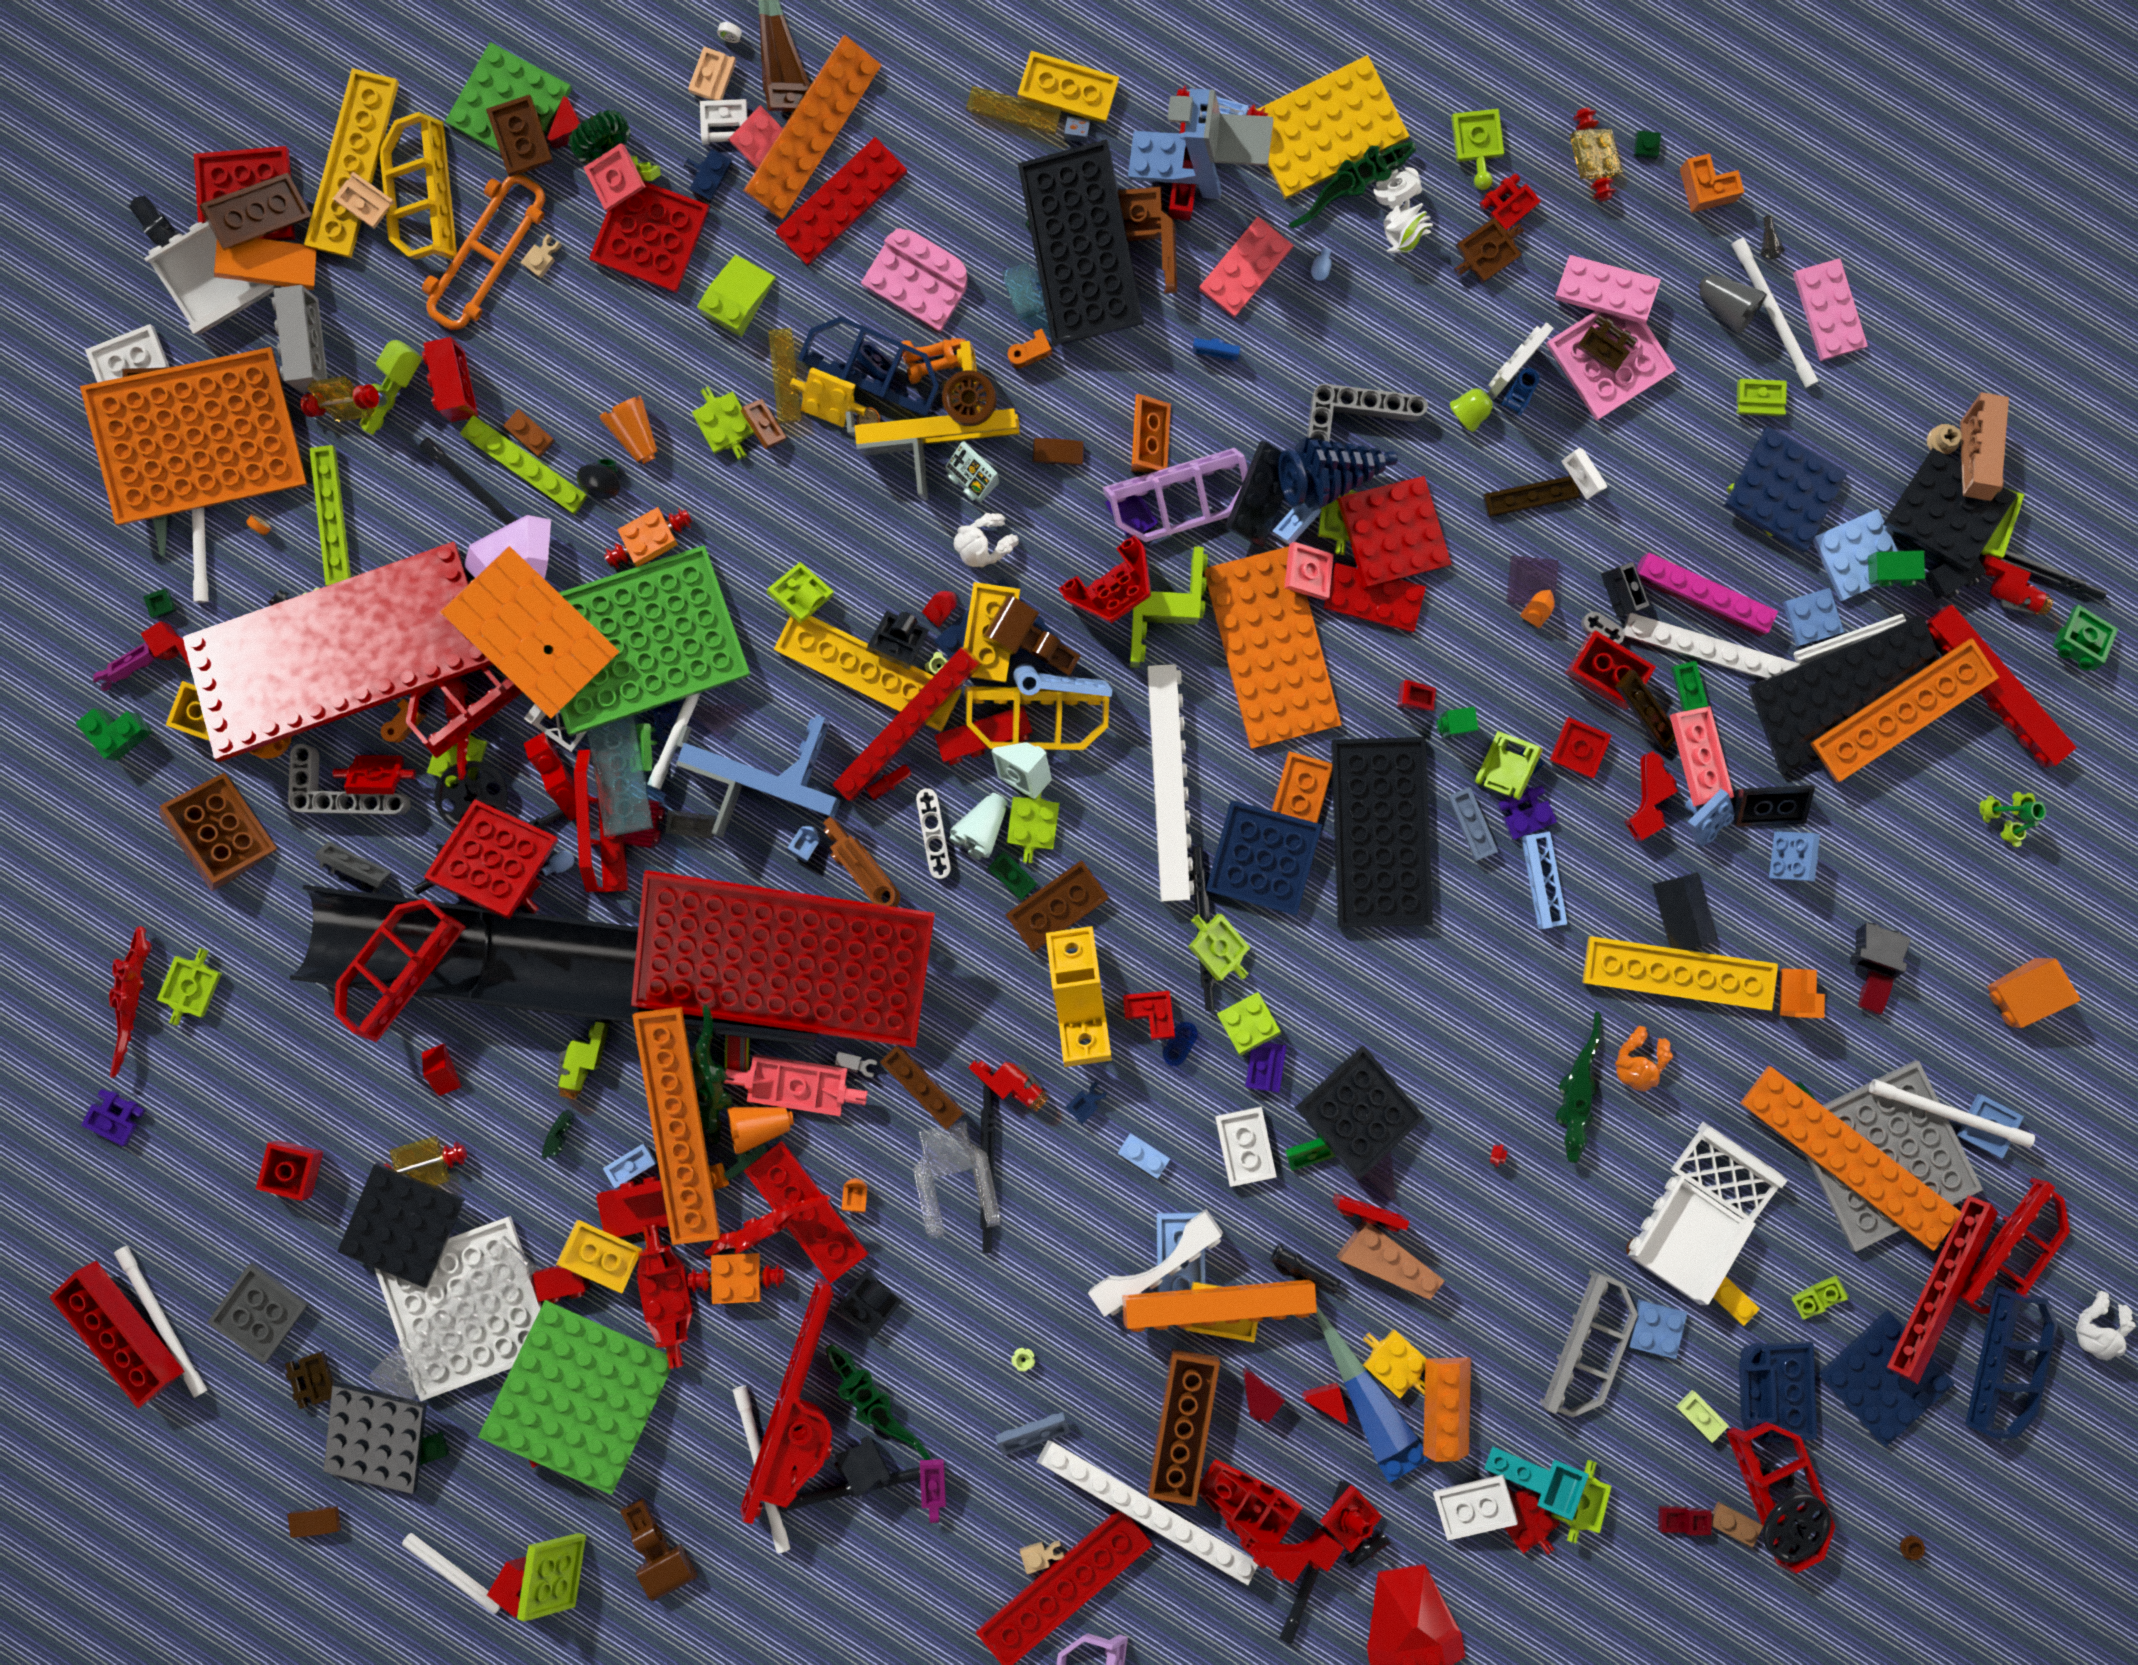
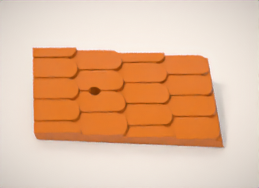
M510 546L497 556L440 611L450 623L550 719L620 652ZM546 645L551 646V651L549 653L544 652V647Z

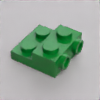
M2076 605L2072 608L2066 625L2059 630L2053 648L2058 650V654L2061 657L2071 658L2078 662V666L2081 669L2094 671L2105 664L2118 628L2082 606Z

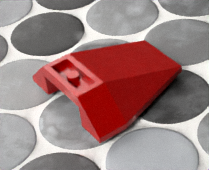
M1136 535L1125 540L1116 548L1124 562L1113 567L1110 572L1100 579H1096L1090 586L1086 588L1079 577L1076 576L1058 588L1067 603L1112 624L1151 596L1146 549Z

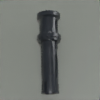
M1281 1243L1275 1247L1270 1257L1271 1263L1276 1262L1286 1267L1289 1273L1297 1272L1332 1293L1337 1291L1334 1285L1339 1287L1340 1279L1302 1260L1301 1254L1292 1253L1285 1249Z

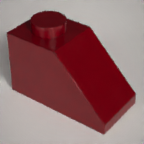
M1245 1366L1242 1372L1246 1402L1250 1410L1249 1414L1258 1422L1264 1420L1268 1424L1285 1402L1283 1395Z

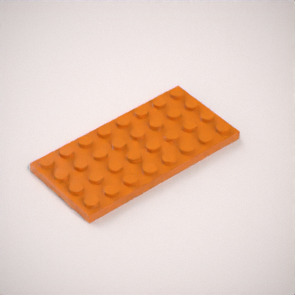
M1289 546L1207 567L1206 571L1203 572L1204 577H1206L1207 589L1250 749L1342 725L1307 595L1285 588Z

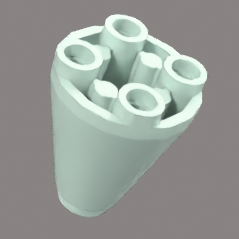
M991 793L990 796L984 798L952 827L949 840L956 846L960 847L962 845L968 849V854L977 860H980L981 857H989L1006 811L1007 801L1002 796Z

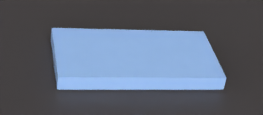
M1156 1213L1157 1266L1171 1255L1183 1236L1186 1223L1199 1213ZM1205 1248L1200 1251L1202 1255L1190 1263L1187 1260L1182 1263V1269L1172 1276L1169 1273L1161 1278L1163 1282L1158 1285V1292L1190 1290L1193 1281L1205 1283Z

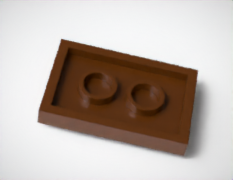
M530 94L486 109L509 177L554 163L533 98Z

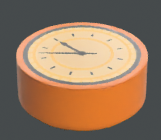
M867 407L864 416L857 414L858 425L880 423V416L873 408Z
M253 514L246 521L249 527L262 535H267L272 529L267 522Z

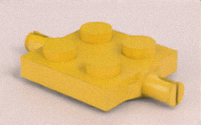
M811 368L806 383L792 378L790 382V387L802 391L801 411L844 427L847 423L846 412L852 411L862 416L866 413L867 407L854 403L855 384L815 368Z
M1394 1329L1381 1341L1373 1337L1370 1332L1367 1333V1337L1364 1336L1363 1341L1373 1350L1363 1366L1399 1399L1412 1386L1425 1395V1383L1420 1379L1422 1372L1425 1370V1357Z

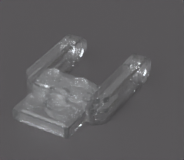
M966 1121L953 1124L948 1130L942 1126L919 1131L923 1157L914 1168V1175L928 1237L934 1239L944 1235L933 1177L963 1172L971 1168L973 1169L980 1207H983L987 1228L1000 1225V1213L986 1152L970 1143Z

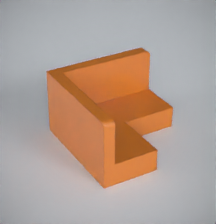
M1710 153L1689 158L1680 168L1691 213L1736 202L1744 193L1739 170L1716 175Z
M1781 969L1780 1016L1824 1018L1825 994H1816L1817 970Z

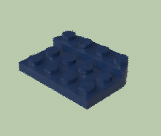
M1801 1341L1769 1344L1757 1342L1749 1347H1744L1741 1350L1739 1362L1740 1408L1744 1430L1748 1431L1764 1422H1768L1801 1436L1802 1440L1817 1439L1813 1342ZM1773 1430L1756 1437L1766 1442L1792 1441L1791 1438Z

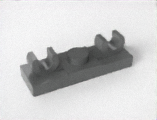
M331 842L321 847L315 855V859L320 861V868L328 864L332 867L331 873H335L338 870L349 877L361 880L362 888L367 887L369 884L374 886L373 893H377L382 888V885L390 879L392 871Z

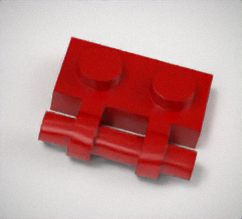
M1516 173L1510 178L1506 177L1502 180L1500 186L1494 191H1489L1485 195V199L1479 203L1483 210L1493 206L1495 210L1491 212L1490 217L1492 219L1496 218L1499 224L1507 231L1541 202L1527 184L1520 189L1516 186L1520 181V177ZM1506 192L1509 193L1511 197L1503 202L1500 197Z

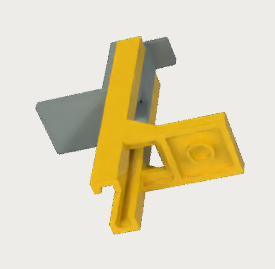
M960 342L961 349H957L958 363L961 364L963 371H977L975 349L971 342ZM964 382L965 387H968V382ZM968 393L964 396L963 401L966 404H971L976 396L974 393ZM1014 408L994 410L987 421L977 426L961 425L955 422L949 415L855 425L854 414L851 411L846 412L847 432L851 436H856L857 450L864 456L914 450L918 496L924 501L929 500L923 445L1020 435L1019 417L1015 413ZM967 409L964 411L963 415H967ZM972 409V410H971V415H974L975 412H974V410Z

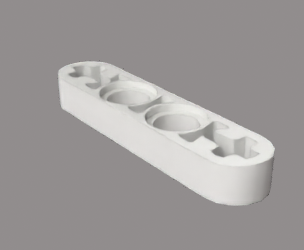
M923 789L917 794L916 801L929 870L933 877L943 879L950 874L951 864L937 794L933 790ZM925 793L934 797V800L930 801L931 809L936 807L937 812L922 813V810H927L926 803L921 802ZM928 816H935L938 819L936 828L929 829L926 827L925 820ZM932 839H940L942 841L943 847L940 851L933 852L930 850L929 843ZM945 853V858L940 859L942 865H946L947 869L943 870V875H939V872H934V867H937V860H931V855L939 856Z

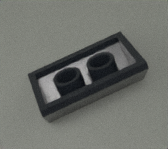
M1814 785L1734 790L1733 809L1735 813V827L1806 824L1815 791Z
M1698 872L1652 884L1670 948L1685 950L1718 940Z

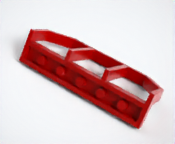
M485 666L481 670L496 688L490 689L483 698L469 705L466 710L442 682L436 684L462 714L451 719L440 731L431 734L428 740L416 728L415 721L420 698L436 685L411 693L406 723L437 759L523 692L508 677L500 684Z
M578 750L574 769L579 869L585 891L590 893L628 891L626 844H623L625 820L621 751L595 752L592 750ZM591 757H596L598 798L588 796L587 772ZM589 804H598L600 840L591 839ZM591 846H601L603 887H598L592 866Z
M427 899L396 905L337 980L334 1015L352 1033L377 1043L466 926L446 915ZM429 908L442 921L439 922L432 934L423 943L418 952L415 953L391 930L405 913ZM386 937L411 958L390 988L365 966L366 962ZM360 971L384 995L358 1027L346 1014L348 986Z
M2036 1178L2030 1179L2029 1182L2033 1184L2012 1215L2010 1217H2003L2002 1220L2006 1223L1985 1252L1980 1251L1979 1256L1981 1258L1970 1272L1958 1298L1977 1313H1990L1991 1305L1979 1307L1974 1301L1981 1298L1984 1287L1996 1277L1997 1269L2020 1285L2015 1292L2026 1295L2070 1233L2065 1200L2053 1191L2055 1186L2048 1181ZM2053 1198L2059 1231L2049 1245H2047L2026 1230V1228L2037 1219L2038 1211L2043 1204H2046ZM2025 1236L2043 1249L2044 1252L2023 1280L2001 1263L2010 1257L2011 1249Z
M1764 1422L1746 1432L1734 1427L1726 1431L1763 1527L1767 1516L1776 1505L1769 1494V1484L1802 1468L1813 1495L1818 1497L1827 1506L1801 1436L1768 1422ZM1770 1430L1791 1438L1799 1459L1763 1476L1760 1470L1761 1463L1757 1456L1754 1455L1751 1447V1439ZM1782 1515L1778 1519L1777 1523L1782 1522L1785 1518V1515ZM1832 1516L1828 1535L1816 1552L1804 1560L1793 1563L1782 1562L1774 1556L1776 1564L1797 1574L1824 1560L1836 1527ZM1781 1536L1775 1539L1773 1545L1780 1541ZM1792 1547L1790 1548L1789 1553L1794 1551Z

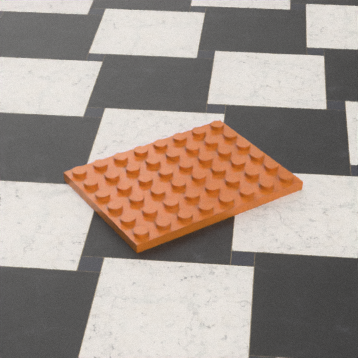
M272 347L80 386L114 522L117 526L308 485Z

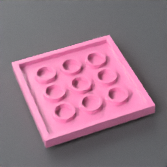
M1598 311L1588 315L1546 343L1596 421L1677 370L1647 324ZM1598 314L1606 319L1609 317L1614 321V325L1623 331L1625 329L1631 332V336L1638 340L1633 348L1624 343L1622 347L1630 351V353L1615 373L1576 348L1590 326L1597 330L1601 328L1594 323ZM1606 332V336L1617 342L1618 338Z

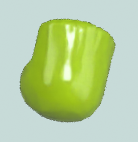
M1478 388L1469 390L1449 404L1459 421L1471 432H1475L1492 411L1491 398L1485 391Z

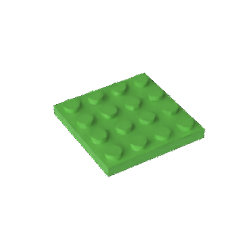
M490 42L445 122L452 128L500 153L486 111L487 108L530 94L546 136L553 124L563 96L568 97L572 87L568 83Z

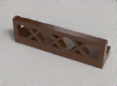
M896 1045L880 1061L946 1130L966 1114L954 1099L901 1046Z

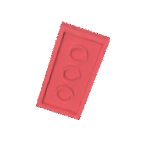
M1257 217L1199 286V290L1235 318L1293 249L1294 245L1261 218Z
M1711 707L1670 715L1693 807L1706 804L1721 788L1729 794L1730 798L1734 797Z

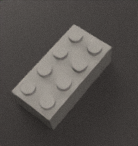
M302 285L274 288L272 305L277 315L274 325L277 334H279L280 343L277 344V350L282 358V366H280L282 379L301 393L329 389L318 298Z

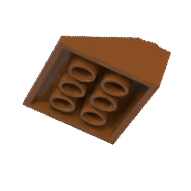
M225 772L159 806L160 818L211 892L234 880L277 850Z

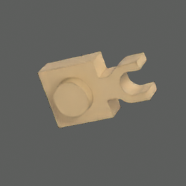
M549 234L543 239L541 248L534 244L521 261L524 267L539 278H542L555 262L551 254L557 252L562 246L558 241L553 246H548L552 240Z
M1060 1540L1051 1543L1047 1548H1044L1043 1541L1020 1548L1026 1573L1030 1574L1050 1567L1049 1559L1059 1560L1064 1557V1552L1059 1554L1053 1552L1055 1547L1061 1546Z

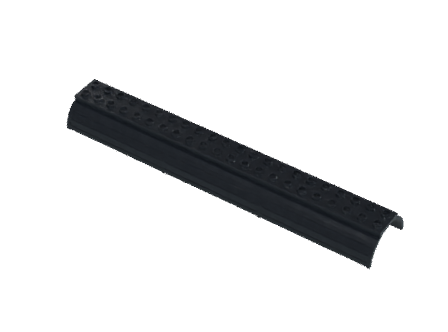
M303 885V890L308 892L312 902V934L305 959L298 971L290 975V980L336 985L337 980L394 907L421 899ZM431 901L446 915L458 920L466 928L414 994L415 996L633 1024L632 1015L634 1013L654 1011V1009L631 1006L639 927L516 911L513 912L510 919H507L483 907ZM429 908L405 913L391 931L417 953L442 920ZM386 937L366 962L365 966L390 988L411 958ZM360 971L348 986L380 991ZM683 1014L686 1030L702 1032L704 1025L702 1016ZM712 1018L714 1034L814 1046L818 1037V1033Z

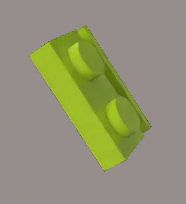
M1739 379L1737 381L1738 409L1736 414L1784 416L1786 414L1787 381Z

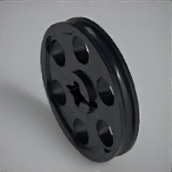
M467 761L464 779L459 780V785L455 788L448 787L445 780L450 775L458 778L457 764L451 766L442 774L435 787L434 800L438 813L446 823L456 828L461 821L462 815L466 813L472 804L471 799L466 800L465 798L468 795V789L472 794L477 793L478 796L475 800L486 805H493L502 812L505 811L508 802L507 786L502 776L493 767L478 761ZM472 767L479 768L482 774L480 779H471L468 775V770ZM490 782H497L500 785L501 790L498 794L488 792L487 785ZM450 798L454 800L456 804L455 809L452 811L445 810L442 806L444 799Z
M1807 1492L1791 1494L1782 1499L1770 1511L1764 1523L1762 1536L1767 1550L1778 1560L1787 1563L1798 1562L1811 1556L1819 1549L1828 1535L1831 1524L1828 1507L1818 1497ZM1805 1502L1804 1506L1797 1510L1799 1504ZM1820 1510L1819 1515L1816 1518L1812 1519L1814 1513ZM1782 1515H1785L1784 1520L1780 1523H1777L1778 1519ZM1816 1532L1815 1536L1808 1540L1811 1533ZM1781 1536L1780 1541L1773 1545L1775 1539ZM1796 1545L1795 1550L1789 1553L1790 1548Z

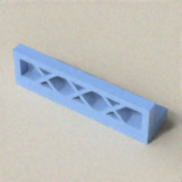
M1550 832L1523 836L1521 840L1538 929L1566 925L1567 919ZM1545 837L1547 847L1540 854L1536 839ZM1542 860L1550 864L1551 871L1547 877L1543 876ZM1546 883L1555 889V894L1551 900L1547 899ZM1551 906L1559 911L1560 921H1551L1549 910Z

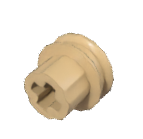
M1941 424L1933 428L1927 436L1929 450L1931 451L1932 448H1935L1945 455L1954 452L1959 447L1960 439L1962 438L1961 431L1949 424Z

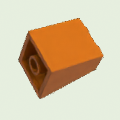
M2034 958L1987 986L1990 991V999L2002 1011V1019L2007 1025L2015 1028H2023L2081 1001L2056 958Z

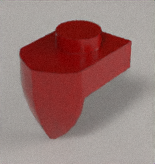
M951 591L936 593L925 606L922 613L937 627L942 626L957 606L956 593Z

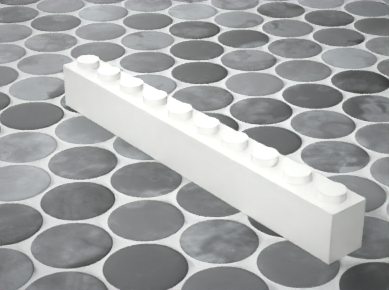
M1176 664L1148 666L1161 902L1190 900V895H1194V883L1189 881L1188 871H1193L1192 857L1187 856V848H1191V835L1186 834V825L1190 824L1189 810H1185L1184 801H1188V787H1183V778H1187V765L1182 764V754H1186L1185 740L1180 738V731H1184V717H1179V708H1183L1182 693L1178 694L1177 684L1182 683L1181 670H1176Z
M1047 1441L1037 1463L1231 1577L1249 1585L1258 1567L1253 1559L1052 1441Z

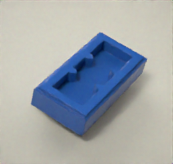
M1194 338L1192 352L1196 354L1233 361L1238 359L1240 346L1226 344L1223 340L1212 338L1211 341Z

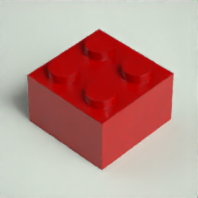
M281 1140L268 1142L256 1190L300 1201L312 1198L324 1151Z

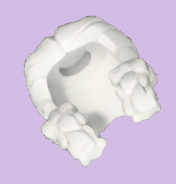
M986 513L980 519L975 520L970 526L958 528V534L954 539V548L966 565L984 567L994 564L1018 545V536L1010 534L999 540L997 547L989 555L988 540L980 528L982 526H1003L1006 518L1002 514Z
M2099 1291L2096 1294L2093 1305L2086 1308L2079 1315L2076 1333L2078 1342L2085 1351L2092 1353L2098 1359L2108 1361L2115 1356H2122L2125 1353L2127 1347L2124 1337L2136 1325L2134 1322H2131L2132 1310L2127 1305H2118L2120 1328L2118 1330L2099 1328L2095 1324H2090L2093 1319L2108 1312L2109 1294Z

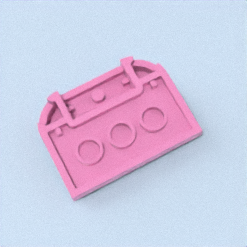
M901 228L896 229L884 240V246L861 281V285L941 333L966 292V268L957 257L919 234Z

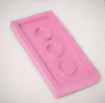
M1570 255L1557 289L1555 300L1646 324L1661 279Z
M1835 259L1795 271L1793 273L1794 280L1820 361L1865 349L1868 345L1841 259Z

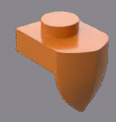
M1543 590L1536 593L1523 609L1520 617L1540 628L1551 615L1555 606L1551 590Z
M852 1178L846 1181L843 1186L841 1211L865 1213L867 1185L863 1180Z

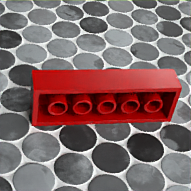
M97 1260L75 1271L49 1296L137 1409L158 1397L185 1372Z

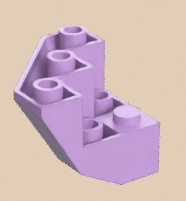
M526 515L470 544L464 567L474 577H477L497 556L510 546L545 579L549 555L551 520Z

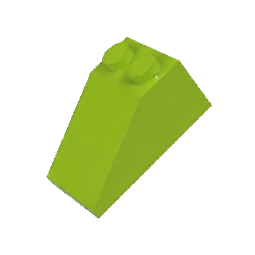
M735 254L707 288L697 308L702 316L742 337L776 277Z

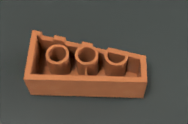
M1981 392L1960 421L1963 496L1991 501L1997 492H2000L2003 488L2009 397Z
M1365 1221L1360 1223L1336 1255L1342 1262L1431 1300L1444 1282L1438 1274L1373 1224Z

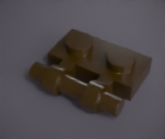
M1598 314L1594 323L1601 328L1597 330L1590 326L1576 348L1615 373L1630 353V351L1622 347L1624 343L1633 348L1638 340L1632 337L1631 332L1625 329L1623 331L1614 325V321L1609 317L1606 319ZM1606 332L1618 338L1617 342L1606 336Z
M324 1350L298 1359L299 1369L296 1368L294 1360L284 1364L287 1371L285 1376L287 1381L290 1380L293 1390L291 1395L293 1401L297 1402L298 1409L308 1406L306 1400L308 1396H310L312 1405L331 1399L334 1380ZM300 1376L304 1377L307 1389H303Z

